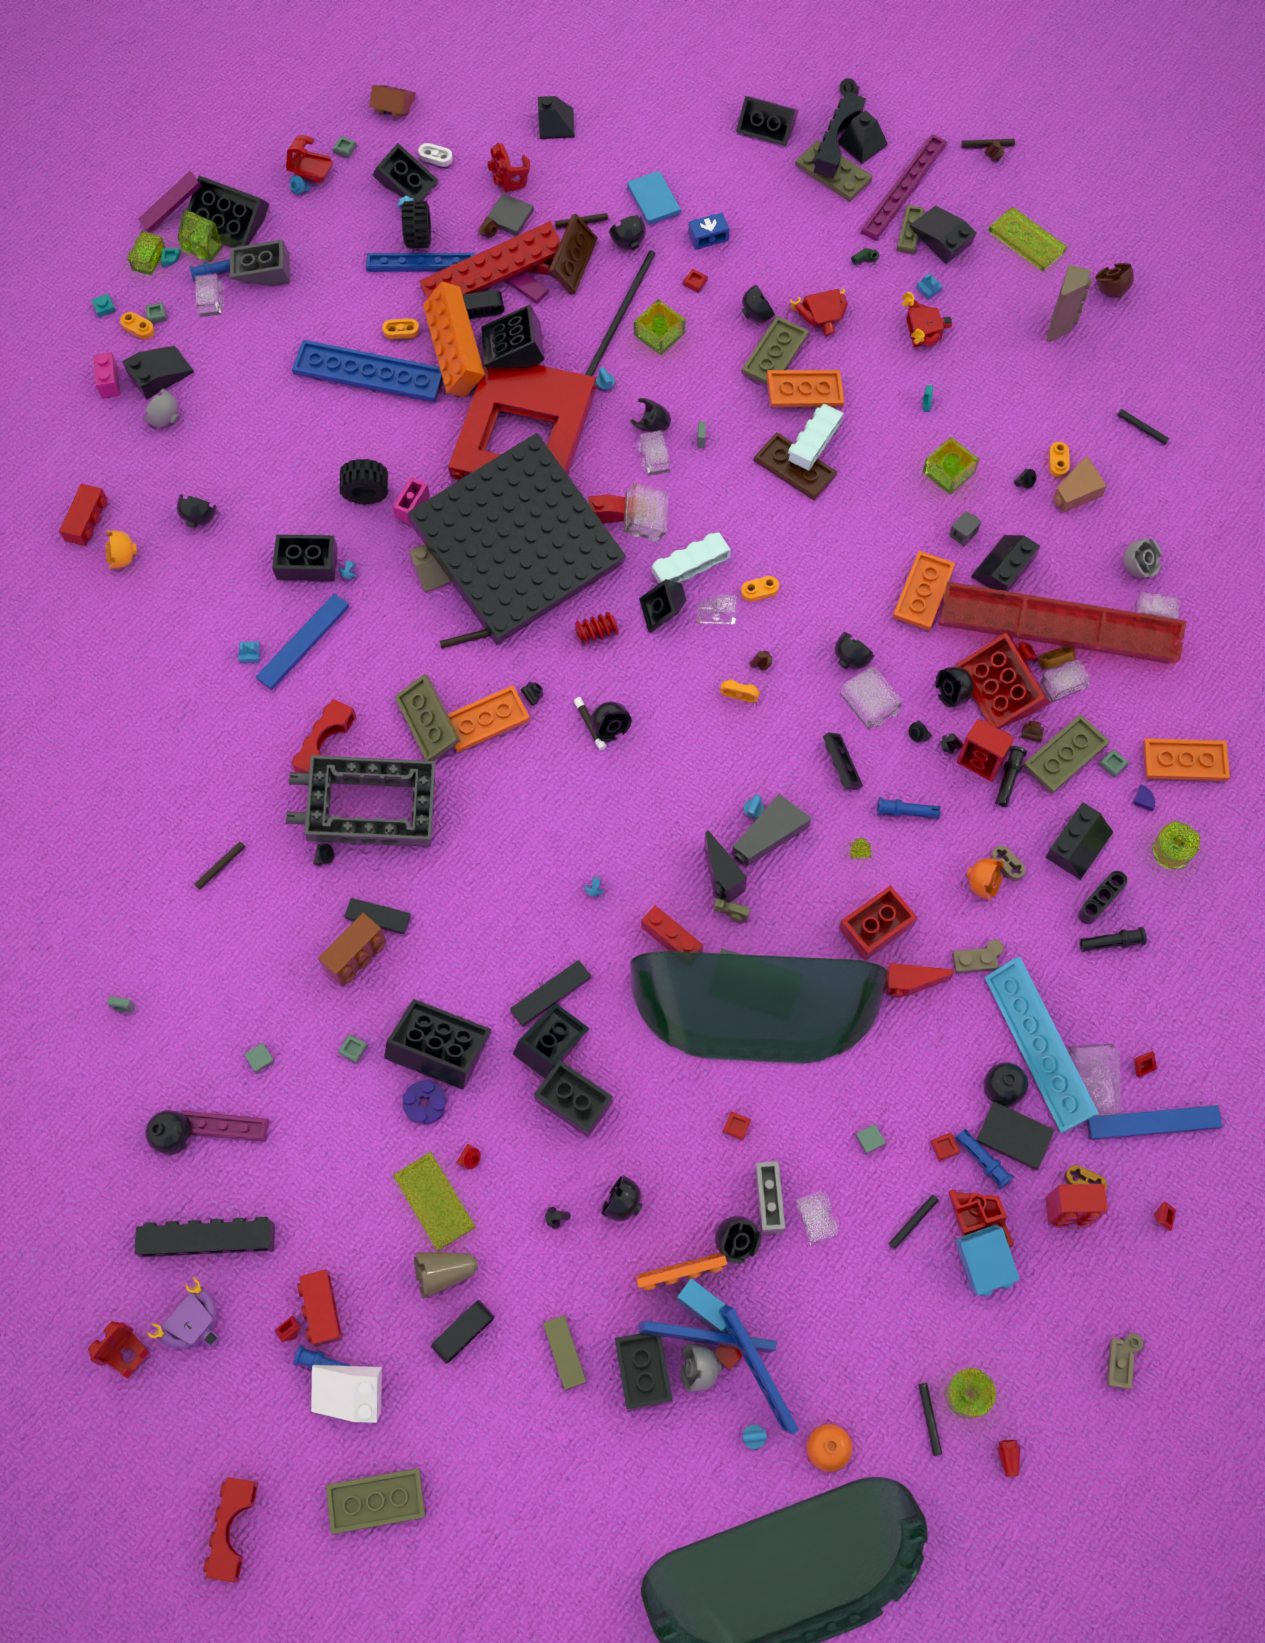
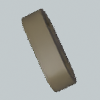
M1006 846L995 847L991 858L1004 862L1005 867L1004 869L1000 868V871L1011 881L1021 880L1026 871L1024 864ZM1002 853L1005 854L1004 859H1003V858H1000V859L997 858V855H998V854H1002ZM1012 868H1013V869H1016V868L1019 869V872H1018V873H1014V874H1013L1011 871H1012Z

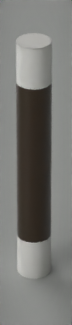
M581 697L575 698L574 703L600 751L604 750L607 746L604 741L599 740L594 734L590 724L591 716Z

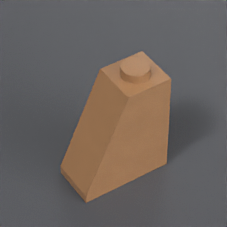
M1088 456L1083 458L1056 489L1053 500L1062 513L1102 497L1107 485Z

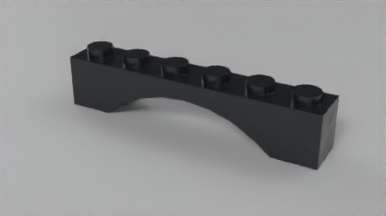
M846 92L844 99L840 98L838 107L833 115V120H830L828 131L825 132L823 142L820 143L818 152L814 156L812 163L815 165L814 173L834 179L842 156L838 147L837 137L848 127L852 119L863 112L866 98Z

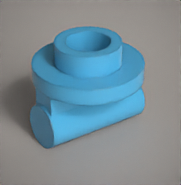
M293 176L290 179V189L294 194L310 191L311 186L304 182L300 176Z
M601 367L598 370L600 375L596 379V384L602 390H609L614 386L615 379L611 374L607 373L604 367Z
M347 561L345 569L339 567L338 571L342 572L341 576L352 580V577H357L358 575L353 572V569L357 566L355 561Z
M754 795L753 799L748 800L744 804V813L747 817L757 819L764 811L761 796Z
M593 876L592 885H584L588 895L598 897L599 894H604V890L598 887L601 881L600 876Z
M750 1425L742 1433L743 1442L750 1449H759L767 1440L766 1430H763L758 1425Z

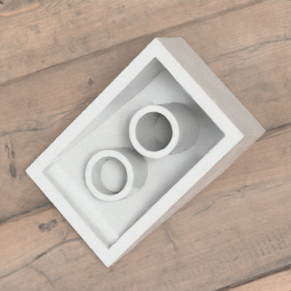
M313 1365L311 1412L352 1422L377 1423L381 1414L382 1367Z

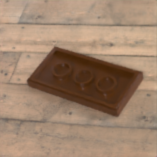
M577 214L571 215L549 269V272L570 295L576 294L598 239Z
M776 432L754 456V461L815 501L836 477L837 471L819 459H816L810 470L790 462L788 451L793 442Z

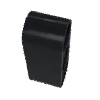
M492 290L463 294L469 319L496 316L504 312L503 297L500 291Z
M1113 871L1085 901L1078 912L1081 922L1085 924L1094 923L1121 893L1127 884V876L1123 872ZM1111 880L1117 881L1120 886H1115ZM1099 895H1104L1107 900L1100 899ZM1085 909L1092 910L1094 915H1089Z
M478 1300L432 1343L431 1348L447 1364L493 1321L495 1316Z

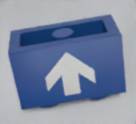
M723 212L688 222V234L695 250L729 241L730 229Z

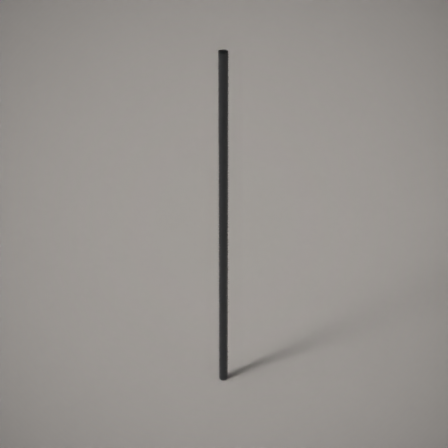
M650 250L585 375L593 376L655 256L654 251Z

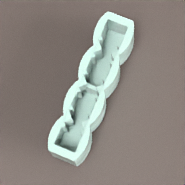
M823 404L821 408L817 407L813 419L808 420L805 431H801L797 437L796 444L792 443L788 451V454H790L789 461L810 470L833 434L839 428L844 413L826 404Z
M719 532L715 534L710 533L703 541L692 542L686 549L676 550L670 557L656 560L652 565V574L659 584L665 579L680 583L708 570L713 565L726 561L731 556V549Z

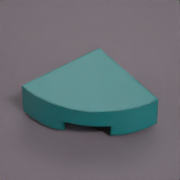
M162 249V267H168L176 263L181 256V249Z
M932 385L925 386L923 412H930L933 394Z

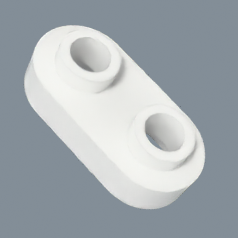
M430 143L422 144L419 147V157L422 161L442 167L449 166L453 161L452 152L447 148Z

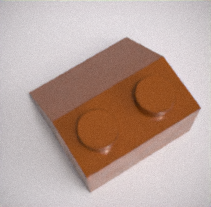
M372 85L369 107L375 108V112L385 113V111H390L392 116L401 117L402 114H408L416 92L387 85Z

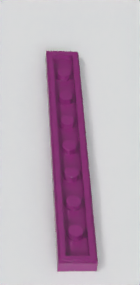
M931 134L863 226L861 234L877 241L947 144L946 140Z

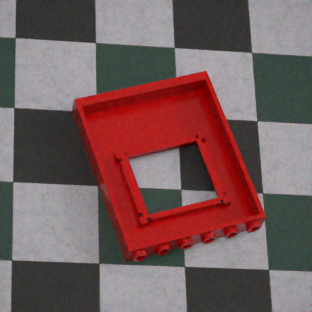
M484 365L485 375L478 382L448 466L450 476L456 480H461L501 455L485 451L499 411L553 422L554 425L547 447L568 475L597 388L596 377L541 365L517 368H486Z

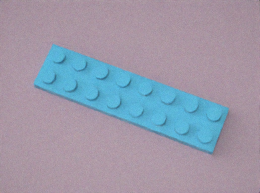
M1021 957L1012 959L987 975L985 979L1060 1132H1067L1098 1115L1099 1113Z

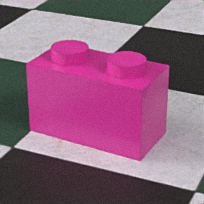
M112 352L93 355L95 382L101 398L120 396L118 365Z
M410 477L393 505L395 519L411 525L408 522V512L427 501L430 497L427 483Z

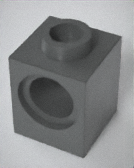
M965 511L952 525L949 536L962 546H965L978 533L981 521L975 515Z

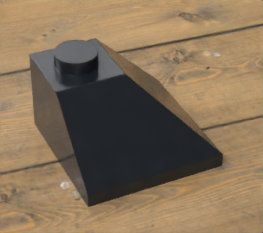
M556 96L538 97L540 139L575 138L573 107Z
M866 110L852 119L838 140V144L861 164L884 149L888 144L878 120Z
M665 579L639 598L648 632H653L680 612L687 601L682 583Z

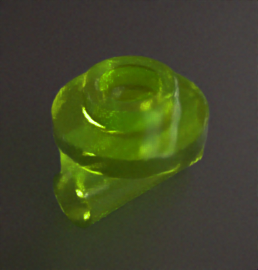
M856 838L854 842L850 843V858L871 857V843L867 842V839Z

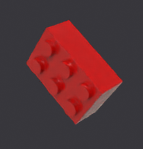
M977 719L965 738L956 763L993 782L1004 764L1014 738L1008 732L1000 731L993 727L988 721Z
M890 885L842 919L839 930L866 961L913 927L917 916Z
M1105 1184L1058 1185L1046 1197L1048 1224H1055L1056 1228L1069 1227V1224H1077L1078 1227H1090L1091 1224L1096 1223V1220L1101 1219V1216L1108 1212Z

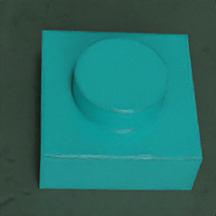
M109 294L91 299L98 317L116 312Z

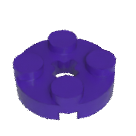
M431 1080L415 1082L406 1090L402 1098L403 1109L407 1117L411 1121L423 1125H429L438 1121L444 1114L447 1101L443 1089ZM423 1097L430 1099L428 1102L429 1106L426 1108L424 1105L419 1106L420 1099Z

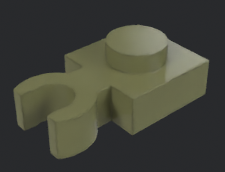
M716 898L714 911L726 913L735 922L741 923L743 921L747 923L750 908L733 902L727 903L722 899Z

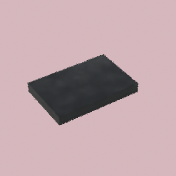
M993 1101L976 1141L1038 1170L1055 1130Z

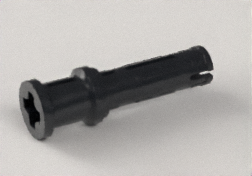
M1011 746L1008 761L1004 763L1005 774L995 804L1001 807H1008L1016 776L1021 772L1022 760L1027 754V751L1019 746Z
M1138 927V929L1130 931L1122 929L1119 933L1081 938L1079 944L1082 952L1116 946L1128 948L1129 945H1146L1147 937L1144 927Z

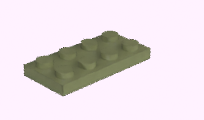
M817 140L795 161V166L851 202L872 181L873 176L841 156L839 168L834 179L814 173L815 165L812 163L821 141Z
M776 316L743 366L741 374L767 385V371L786 370L807 339L809 330Z
M423 674L394 696L426 761H434L461 741L428 675Z
M1080 714L1029 758L1023 767L1053 794L1101 752L1110 741Z
M420 1468L326 1485L331 1535L426 1518Z

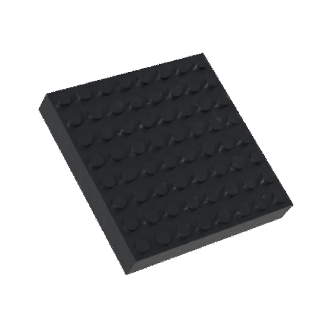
M538 433L533 434L408 512V522L496 645L624 564L626 558L624 552Z

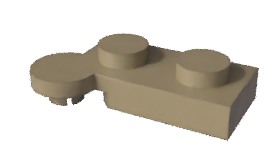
M991 940L986 948L953 951L955 974L997 970L999 968L997 956H1000L1004 950L1001 941Z
M1131 1333L1125 1337L1124 1341L1115 1338L1110 1339L1107 1386L1127 1390L1132 1389L1134 1352H1138L1143 1348V1339L1138 1334Z

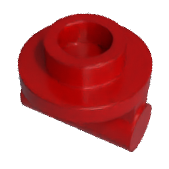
M467 1144L456 1164L467 1169L475 1168L481 1159L479 1149Z

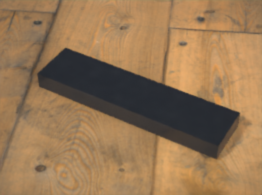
M578 960L512 1006L510 1011L523 1027L590 980L591 975Z

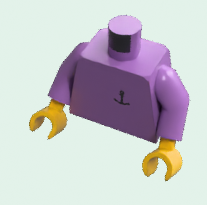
M192 1277L196 1282L194 1287H189L185 1283L186 1289L190 1293L160 1327L154 1322L151 1323L153 1326H156L157 1330L153 1334L146 1331L149 1337H158V1340L172 1348L187 1349L191 1346L197 1348L202 1341L212 1348L219 1341L220 1337L212 1330L218 1323L215 1318L217 1310L214 1299L204 1287H200L196 1277Z

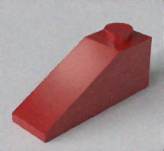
M609 494L588 496V504L603 524L648 519L645 500Z
M889 963L886 994H891L895 998H902L951 980L954 969Z

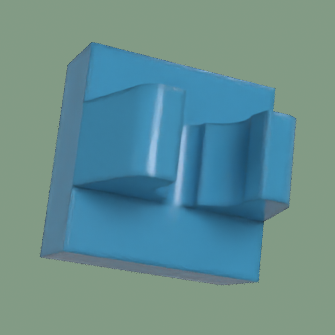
M930 273L924 276L916 286L927 299L941 292L943 287Z
M259 641L239 642L238 660L240 663H260L261 645Z

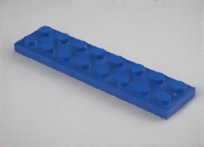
M308 340L302 341L292 368L293 374L431 402L436 401L443 380L439 366Z

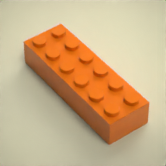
M441 282L424 302L423 309L446 392L466 397L483 378L485 373L460 286Z

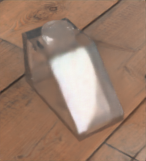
M715 595L697 603L696 623L735 624L737 595Z

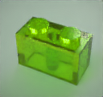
M141 231L139 237L135 240L132 251L128 253L127 257L133 271L152 276L161 259L162 249H166L162 236Z

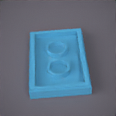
M660 171L627 182V187L648 225L681 214V209Z

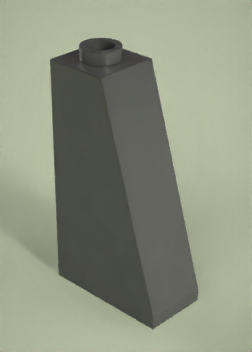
M778 794L734 844L732 849L734 859L741 864L751 865L806 830L810 826L811 817L781 794Z

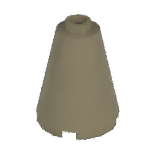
M418 1252L415 1253L414 1257L416 1279L422 1285V1287L418 1288L423 1299L474 1276L475 1271L478 1270L477 1259L472 1257L470 1253Z

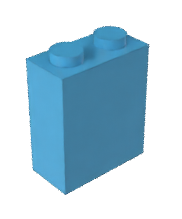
M995 1224L954 1239L971 1291L975 1294L987 1296L992 1294L994 1289L1012 1287L1014 1282L1020 1280L1002 1227Z
M691 1278L678 1295L677 1304L712 1331L729 1333L730 1331L719 1313V1309L726 1304Z

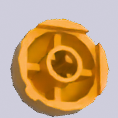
M107 530L105 536H109V542H105L107 563L111 562L108 568L119 569L128 566L132 562L133 555H137L136 543H132L131 537L125 532Z

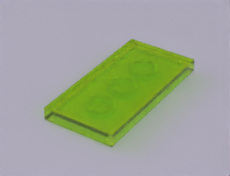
M1013 206L989 226L988 231L1041 271L1048 268L1067 250L1065 244Z
M431 1152L393 1174L437 1251H440L476 1228Z

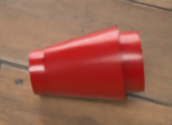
M1017 1440L999 1441L997 1450L1005 1476H1018L1020 1446H1018Z

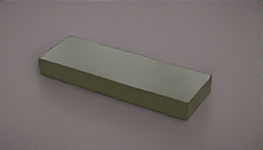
M907 205L896 251L914 254L918 235L909 226L924 214L925 208Z
M565 1315L544 1322L543 1325L564 1390L587 1383Z

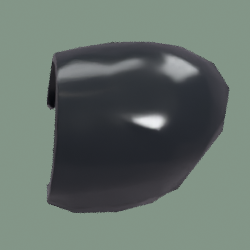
M638 398V402L645 403V412L640 422H636L633 419L630 420L633 426L650 433L666 431L671 423L670 413L657 402L647 398Z

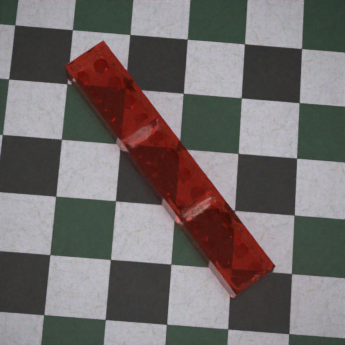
M947 581L939 625L995 635L1007 633L1013 638L1176 664L1181 660L1183 642L1180 641L1184 639L1186 621Z

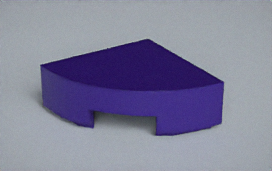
M1141 784L1133 804L1153 812L1155 798L1152 792Z

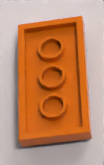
M768 370L766 373L770 407H821L823 404L830 407H843L845 403L840 370Z
M918 551L892 618L930 631L955 563Z
M513 685L448 714L461 740L454 745L457 753L530 721V717Z
M1145 738L1143 741L1146 779L1228 781L1230 778L1227 741Z
M719 1252L634 1276L638 1288H643L646 1291L657 1288V1283L664 1282L666 1285L679 1282L678 1278L683 1276L691 1279L701 1276L700 1272L708 1270L710 1273L722 1271V1266L727 1265L725 1255Z

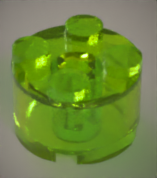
M1172 821L1161 829L1153 841L1152 851L1155 855L1154 858L1161 866L1167 869L1186 867L1199 851L1200 835L1191 826L1178 821Z
M967 1368L950 1378L946 1386L945 1397L950 1410L954 1414L965 1419H974L986 1414L992 1408L996 1400V1388L993 1381L983 1371ZM969 1388L971 1392L975 1393V1396L971 1399L969 1395H966V1391Z

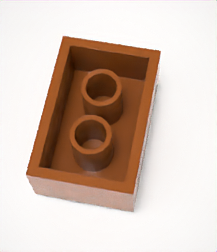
M362 913L318 957V960L324 971L343 987L346 983L349 984L354 980L356 973L370 963L375 953L378 954L384 949L387 941L382 929L366 914Z

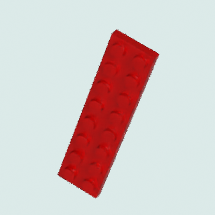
M551 221L423 278L419 282L427 299L441 282L460 286L462 295L477 293L554 258L561 241Z

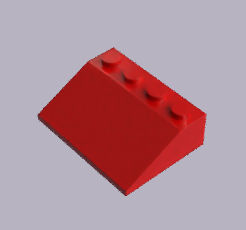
M1004 633L955 665L967 670L974 681L973 697L987 721L997 729L1032 715L1051 703L1013 638L1007 633Z

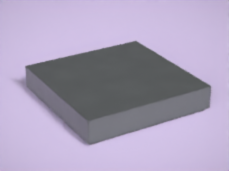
M502 193L487 217L496 221L498 228L518 236L534 211V206Z

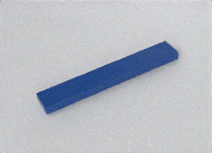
M367 253L366 270L367 272H439L474 256L475 253Z
M333 594L256 676L257 680L270 690H273L350 607L349 604L336 594Z
M1218 1105L1094 1116L1087 1120L1090 1140L1220 1129L1223 1127Z
M724 1305L719 1309V1313L782 1430L792 1435L799 1431V1428L735 1309Z
M644 1321L638 1325V1333L738 1348L735 1340L729 1333ZM750 1337L757 1351L770 1353L776 1350L777 1342L774 1340Z

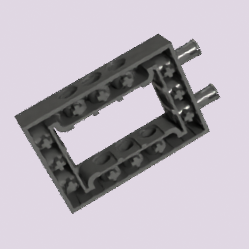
M311 755L310 771L308 773H289V785H308V799L305 812H286V824H304L307 841L431 847L435 761ZM332 784L413 787L412 826L408 820L399 818V820H383L382 817H378V819H361L360 816H357V818H340L338 815L329 818Z

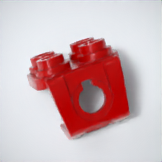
M297 135L287 150L286 169L302 179L309 178L315 183H321L332 167V160L329 156L308 152L304 147L306 144L312 145L314 139L307 135Z
M496 143L490 149L492 159L488 161V170L494 173V184L502 187L504 192L526 187L530 171L529 159L522 155L523 166L511 167L510 159L503 143ZM520 176L519 181H513L512 178Z
M111 1321L105 1327V1339L103 1341L95 1340L88 1348L90 1360L100 1366L108 1364L128 1379L150 1354V1351L132 1333L133 1328L123 1322ZM123 1348L125 1350L132 1349L135 1352L133 1361L129 1363L124 1362L123 1354L121 1353Z

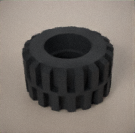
M404 201L402 205V233L406 248H429L431 244V217L427 201Z
M356 459L343 464L340 468V494L344 499L355 504L367 505L382 501L388 495L387 468L383 464L369 459Z

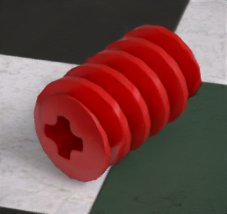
M609 612L605 613V618L601 614L597 616V620L593 616L590 617V623L587 619H583L582 625L579 621L575 622V631L581 646L582 640L589 644L590 637L594 642H596L597 635L601 639H604V633L611 637L612 630L617 635L619 634L616 620Z

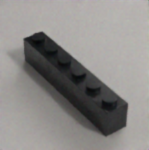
M256 1217L255 1221H246V1218H234L233 1222H224L223 1219H212L210 1223L190 1220L188 1224L168 1221L166 1225L158 1226L155 1222L143 1223V1226L136 1227L135 1254L139 1257L274 1251L275 1224L268 1220V1217Z

